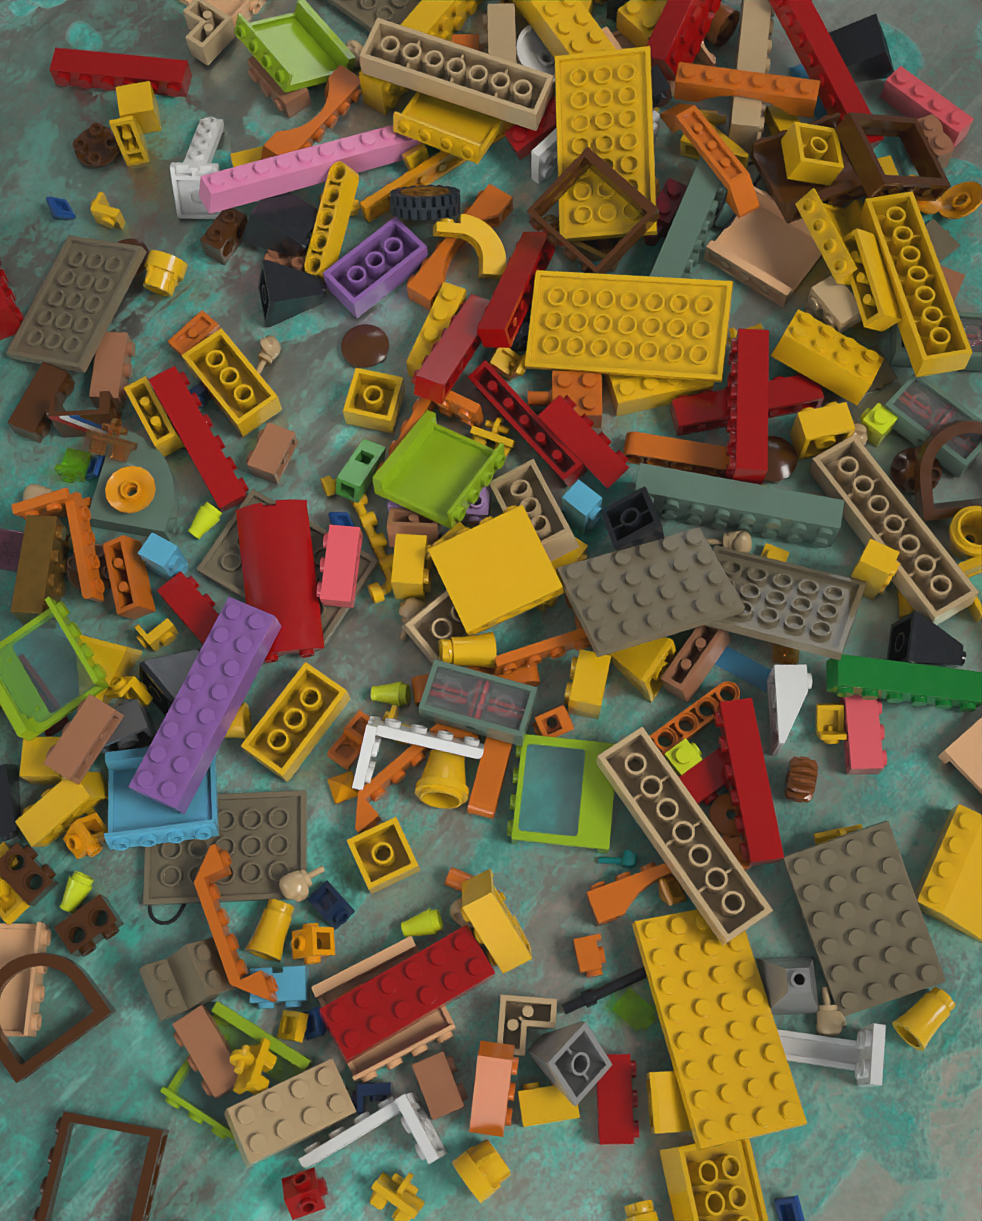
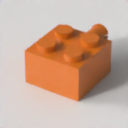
M552 371V389L550 391H528L529 407L548 406L559 395L563 398L568 395L577 405L574 410L580 416L585 413L594 422L592 428H601L602 374L579 371Z

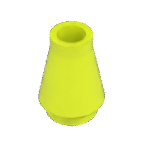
M206 501L203 506L200 505L187 531L200 539L220 521L219 518L223 513Z
M403 681L372 686L371 699L372 701L402 707L404 704L410 703L411 688L409 684H405Z
M74 871L73 875L68 877L63 899L59 907L69 913H74L93 889L92 883L94 879L82 872Z
M428 908L407 921L401 922V928L405 938L409 936L437 935L438 931L443 930V922L438 909L432 910Z

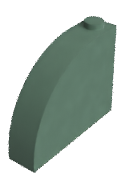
M114 428L89 509L91 513L90 523L93 527L149 537L153 532L170 541L172 533L176 532L178 526L179 491L174 474L164 456L151 442L131 431ZM128 466H137L147 470L155 480L156 486L154 499L141 511L134 513H123L114 509L106 499L105 493L106 484L111 475L117 470ZM131 491L129 493V496L134 495L137 491Z

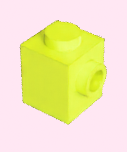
M878 402L873 409L867 408L859 419L862 421L861 424L867 428L868 441L877 447L892 431L898 417Z
M685 738L666 752L664 758L679 777L702 761L700 757L702 753L695 743H689Z

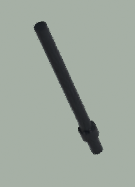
M645 968L637 969L594 990L589 988L580 992L581 996L561 1004L565 1014L567 1015L584 1006L589 1008L597 1004V1000L647 978Z

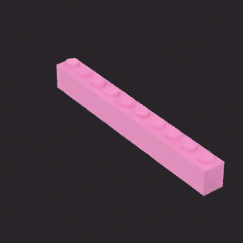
M393 125L203 175L200 178L199 197L208 213L211 214L326 182L329 169L335 162L341 161L359 173L404 160L402 154L422 142L394 132Z

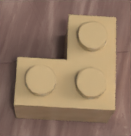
M193 0L183 10L188 29L191 30L186 36V41L191 55L208 66L236 37L234 34L235 28L232 17L205 0Z
M833 275L811 287L804 308L805 313H809L820 322L832 326L839 333L846 331L861 321L855 296L846 285L837 284Z
M501 995L497 1043L515 1045L514 1056L525 1057L527 1028L555 1030L557 999Z

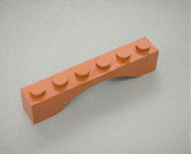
M679 62L675 79L674 99L699 102L720 96L748 97L770 103L789 115L813 118L820 81Z
M340 65L328 77L324 93L325 106L320 113L310 122L300 127L277 131L263 145L260 160L313 146L315 142L319 143L323 139L325 131L335 126L340 115L344 116L352 102L356 103L360 99L362 91L359 77Z
M489 183L485 190H481L477 194L475 202L471 207H467L463 214L471 215L484 221L492 229L498 228L513 211V197ZM446 237L443 241H439L430 258L427 257L422 262L417 274L409 278L406 285L408 298L430 311L443 282H445L450 262L467 241Z
M731 834L722 836L721 838L743 869L748 871L752 866L747 867L746 860L741 858L739 844L743 842L740 835L733 838ZM655 862L642 866L639 873L631 875L630 872H625L616 876L615 882L606 885L605 881H601L589 887L590 891L586 892V898L597 927L622 918L628 907L641 892L660 879L674 876L666 863L656 866Z

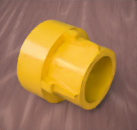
M150 250L144 265L147 274L143 287L156 294L172 297L179 282L184 280L188 264L171 254Z
M486 1139L477 1146H472L452 1161L454 1168L480 1203H483L501 1187L500 1184L511 1175V1170L491 1142Z

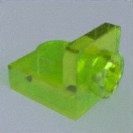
M67 448L62 464H56L54 469L60 476V479L67 483H75V481L84 483V477L90 459L93 456L90 452Z
M630 987L611 1009L636 1032L641 1027L646 1031L656 1019L653 1015L656 1008L653 1005L650 1006Z

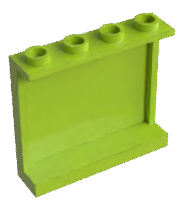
M297 0L293 13L248 23L242 14L237 16L234 34L285 93L327 82L328 77L340 65L351 72L353 70L356 59L355 55L306 0Z
M426 410L372 477L374 492L447 528L453 529L457 522L463 520L468 507L476 503L484 486L487 487L491 483L497 469L503 467L506 461L504 444L500 443L494 450L436 424V413Z

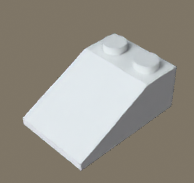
M807 664L774 665L767 678L771 756H777L783 747L807 696L808 689L812 688V675L807 673Z

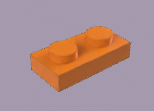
M201 310L167 342L182 357V354L218 331L220 327L216 321Z

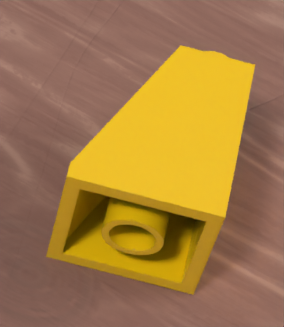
M663 1071L645 1074L650 1134L691 1131L675 1072Z

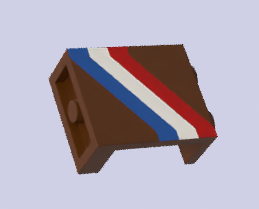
M110 391L99 392V409L66 411L55 394H50V402L46 404L47 418L51 419L54 428L59 431L63 438L107 436L113 434L114 428L121 429L122 412Z

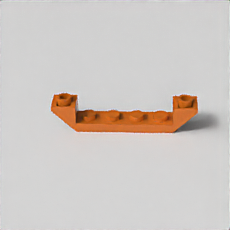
M678 104L660 114V118L672 133L681 129L728 190L726 203L739 219L759 208L760 205L749 172L696 105Z
M439 723L429 730V732L438 733V730L448 731L454 734L453 737L464 739L465 736L480 739L479 734ZM412 744L377 774L370 783H367L363 790L358 791L355 830L358 834L379 825L378 823L381 821L379 814L369 803L372 800L373 802L380 800L386 793L385 789L392 783L396 785L406 776L405 772L412 766H419L426 759L425 754L432 748Z
M213 844L207 851L195 878L194 885L229 983L238 989L268 1001H278L276 991L279 989L273 975L269 976V974L260 970L246 977L249 974L248 968L244 960L239 959L237 953L239 943L233 933L230 934L227 925L230 923V918L225 908L221 909L218 900L221 898V893L218 886L214 883L232 874L229 867L232 864V860L226 849L223 850L216 844Z

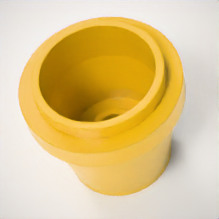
M969 506L961 509L950 523L949 547L951 552L961 560L982 556L981 506ZM966 538L971 539L973 543L969 542Z
M437 749L430 751L421 779L416 782V796L424 804L441 809L457 808L467 802L469 789L466 786L465 757Z

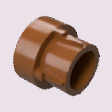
M720 3V8L716 12L710 29L704 37L705 40L717 47L723 46L731 38L738 25L739 11L726 3Z

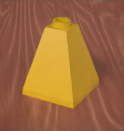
M80 635L83 643L86 642L92 648L95 654L92 658L95 663H99L107 674L105 680L108 685L117 677H127L143 652L138 649ZM77 655L80 694H82L95 684ZM110 687L95 696L107 705L111 699H108L105 693Z
M663 637L607 655H611V663L647 701L652 703L663 687L661 677L677 656L674 641Z

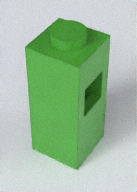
M363 438L337 476L336 494L359 503L373 482L372 477L375 475L379 464L385 461L386 447Z

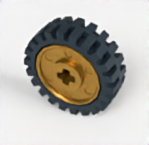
M413 185L390 191L391 215L397 218L437 220V218H450L460 214V190L455 187Z

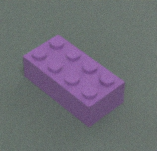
M394 217L323 272L326 288L358 318L421 268L422 262L428 257L427 246L397 217Z

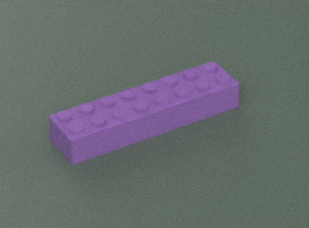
M228 597L128 787L148 799L185 815L282 627L274 615Z

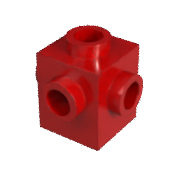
M315 1167L281 1179L284 1202L292 1220L326 1209L324 1196L328 1195L327 1184L324 1177H318Z

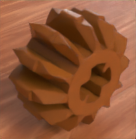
M794 756L789 761L784 784L786 799L799 803H808L813 798L818 775V766L815 760L803 756Z

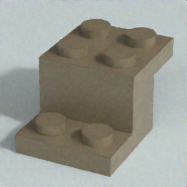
M213 937L186 944L167 959L146 964L139 969L160 1021L193 1011L201 1005H207L221 994L238 989L229 983Z

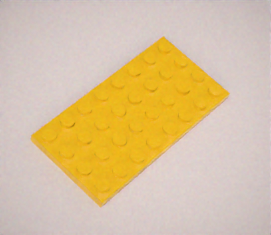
M650 46L555 56L558 177L589 147L656 206ZM588 169L559 199V231L569 242L625 237L644 217L591 169ZM657 221L644 235L657 234Z
M536 270L525 367L526 369L579 371L598 374L722 382L733 281Z
M698 909L635 921L632 924L697 1151L806 1125L807 1120L746 931L723 946Z

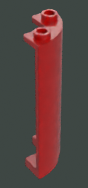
M275 500L276 504L263 505L261 502L236 510L246 604L274 615L282 626L263 663L279 661L278 657L286 654H299L300 658L315 656L316 651L325 648L319 598L317 597V582L307 500Z

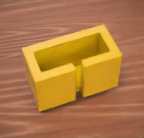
M539 1082L524 1084L523 1090L518 1091L523 1127L580 1118L578 1104L576 1106L572 1105L552 1082L551 1086L541 1088Z

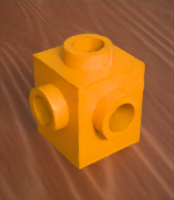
M96 812L74 820L69 825V830L63 840L77 860L85 856L93 857L102 851V845L106 841L104 833H108V828Z
M307 923L302 925L303 929L292 931L291 947L293 959L304 960V964L321 963V958L335 955L334 927H319V923Z

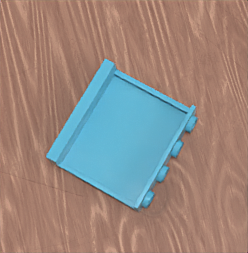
M149 747L105 753V763L109 774L108 833H104V838L110 850L122 851L129 847H152L159 843H181L184 840H206L213 836H219L216 755L184 815L148 799L128 787Z

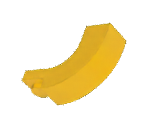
M460 214L457 218V223H454L453 219L444 218L440 219V222L437 221L433 226V236L460 238L473 246L479 260L478 278L500 279L501 274L504 273L507 267L506 253L500 238L488 224L474 216Z

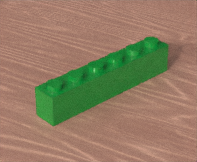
M842 654L841 660L830 658L826 661L827 692L837 693L839 697L858 695L862 696L864 700L882 698L886 699L888 703L907 701L911 702L913 706L931 704L935 705L937 709L956 707L962 712H973L982 705V672Z

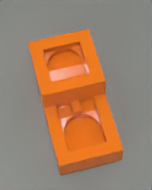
M359 710L346 725L340 738L328 750L327 757L348 771L359 758L366 725L370 717Z

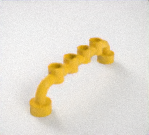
M330 475L320 478L326 497L335 495L336 479H332ZM364 494L359 503L351 500L350 502L358 515L361 527L368 537L370 547L379 560V567L386 578L385 583L381 586L378 582L367 585L373 603L377 604L385 601L384 595L393 589L391 576L394 555L392 553L386 555L384 547L388 546L387 540L383 532L376 533L374 526L378 525V521L373 511L367 513L364 505L368 504L366 494Z

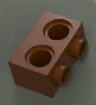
M235 208L221 211L200 239L206 256L226 265L243 242L241 238L248 222L246 214Z
M16 843L0 857V875L28 905L35 906L59 884L54 879L57 874L48 864L45 863L42 866L36 860V857L39 855L29 844L23 846ZM18 856H22L24 858V865L21 869L15 870L13 861ZM40 875L42 877V885L38 889L33 890L31 880L35 876Z
M99 894L56 925L54 929L72 955L77 957L82 955V957H85L97 948L96 944L104 938L108 940L114 937L120 931L119 927L124 922L109 900ZM107 913L106 923L98 926L97 919L99 915ZM83 929V940L75 943L74 936L76 932Z

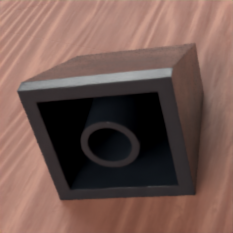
M877 14L829 32L855 83L886 79L894 72L887 41Z
M290 192L262 199L251 212L241 241L296 257L299 251H305L311 239L309 236L313 232L318 209Z

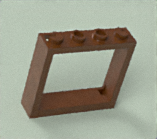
M849 112L836 126L835 131L868 198L913 191L916 200L936 201L951 187L917 118ZM866 135L900 137L920 177L885 175Z
M589 147L575 159L527 210L530 218L529 223L536 231L542 230L547 234L546 239L554 247L559 245L564 250L563 254L572 263L576 260L581 265L580 269L583 273L606 274L660 218L659 209ZM588 169H591L644 216L597 266L542 218Z
M63 1112L62 1117H59L56 1124L55 1134L58 1136L55 1146H52L48 1155L50 1168L48 1176H45L41 1183L40 1194H43L40 1206L34 1212L33 1221L51 1220L74 1123L150 1137L130 1220L149 1221L169 1130L80 1113Z

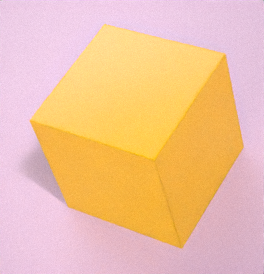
M150 81L116 87L120 118L133 116L139 123L143 134L162 131L158 103Z
M35 737L31 741L23 738L19 776L31 785H57L61 782L62 775L43 764L46 760L47 752L53 745H56L60 737Z

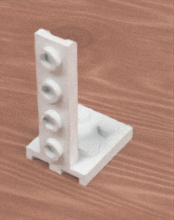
M214 117L200 119L184 162H171L170 173L178 218L216 219L221 211L208 213L199 197L201 176L219 171V164L211 162L224 130L223 119H216Z
M370 716L366 725L352 788L363 790L365 783L371 782L376 764L371 759L372 757H377L382 737L476 759L482 757L484 744L479 743L480 740L474 737L465 736L464 739L453 737L454 734L448 731L438 730V733L427 731L428 728L422 725L412 724L411 727L401 725V721L386 718L385 721H382L380 717Z
M873 1023L861 1027L857 1035V1041L777 1029L787 1061L855 1071V1078H857L856 1086L867 1088L882 1086L886 1025Z
M416 1092L403 1094L395 1100L393 1096L378 1104L379 1111L372 1115L367 1111L353 1120L354 1126L347 1130L342 1126L329 1134L331 1140L321 1145L317 1141L304 1149L306 1155L298 1160L305 1168L315 1165L400 1113L403 1114L401 1118L403 1127L408 1134L412 1132L417 1141L415 1149L422 1160L426 1159L428 1164L445 1156L448 1152Z

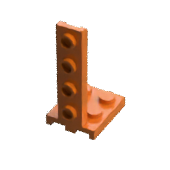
M453 391L449 392L442 405L424 398H418L413 405L411 417L406 419L401 426V434L398 440H394L391 443L388 457L426 410L432 412L434 408L439 409L438 412L448 418L453 416L468 428H472V426L481 428L485 422L481 405ZM382 461V462L379 464V466H378V468H377V471H378L379 468L383 465L384 461Z
M62 488L11 504L13 514L23 517L25 520L27 515L68 518L82 597L95 602L105 601L103 595L105 587L99 573L100 561L94 546L96 539L90 525L91 513L89 508L92 503L91 498L86 497L82 499L81 493L73 492L70 494L68 488Z
M565 594V601L568 608L573 609L567 595ZM575 611L576 617H574L577 630L496 656L495 665L492 668L494 675L499 673L508 675L518 669L517 667L526 664L527 667H532L542 662V659L548 657L556 659L565 655L566 651L572 649L580 651V649L592 647Z

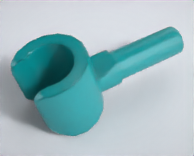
M624 850L622 858L599 857V863L616 864L632 869L636 866L638 856L633 851Z

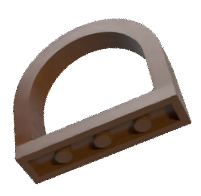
M961 419L942 425L929 435L919 449L914 466L916 513L923 521L954 518L965 507H982V498L934 504L931 478L933 461L940 448L947 441L958 435L966 433L982 434V421Z
M51 953L28 954L12 960L0 969V997L9 981L20 972L32 967L47 966L66 974L93 1008V1012L26 1062L8 1040L0 1026V1061L16 1083L24 1081L116 1012L90 975L79 964L67 957Z

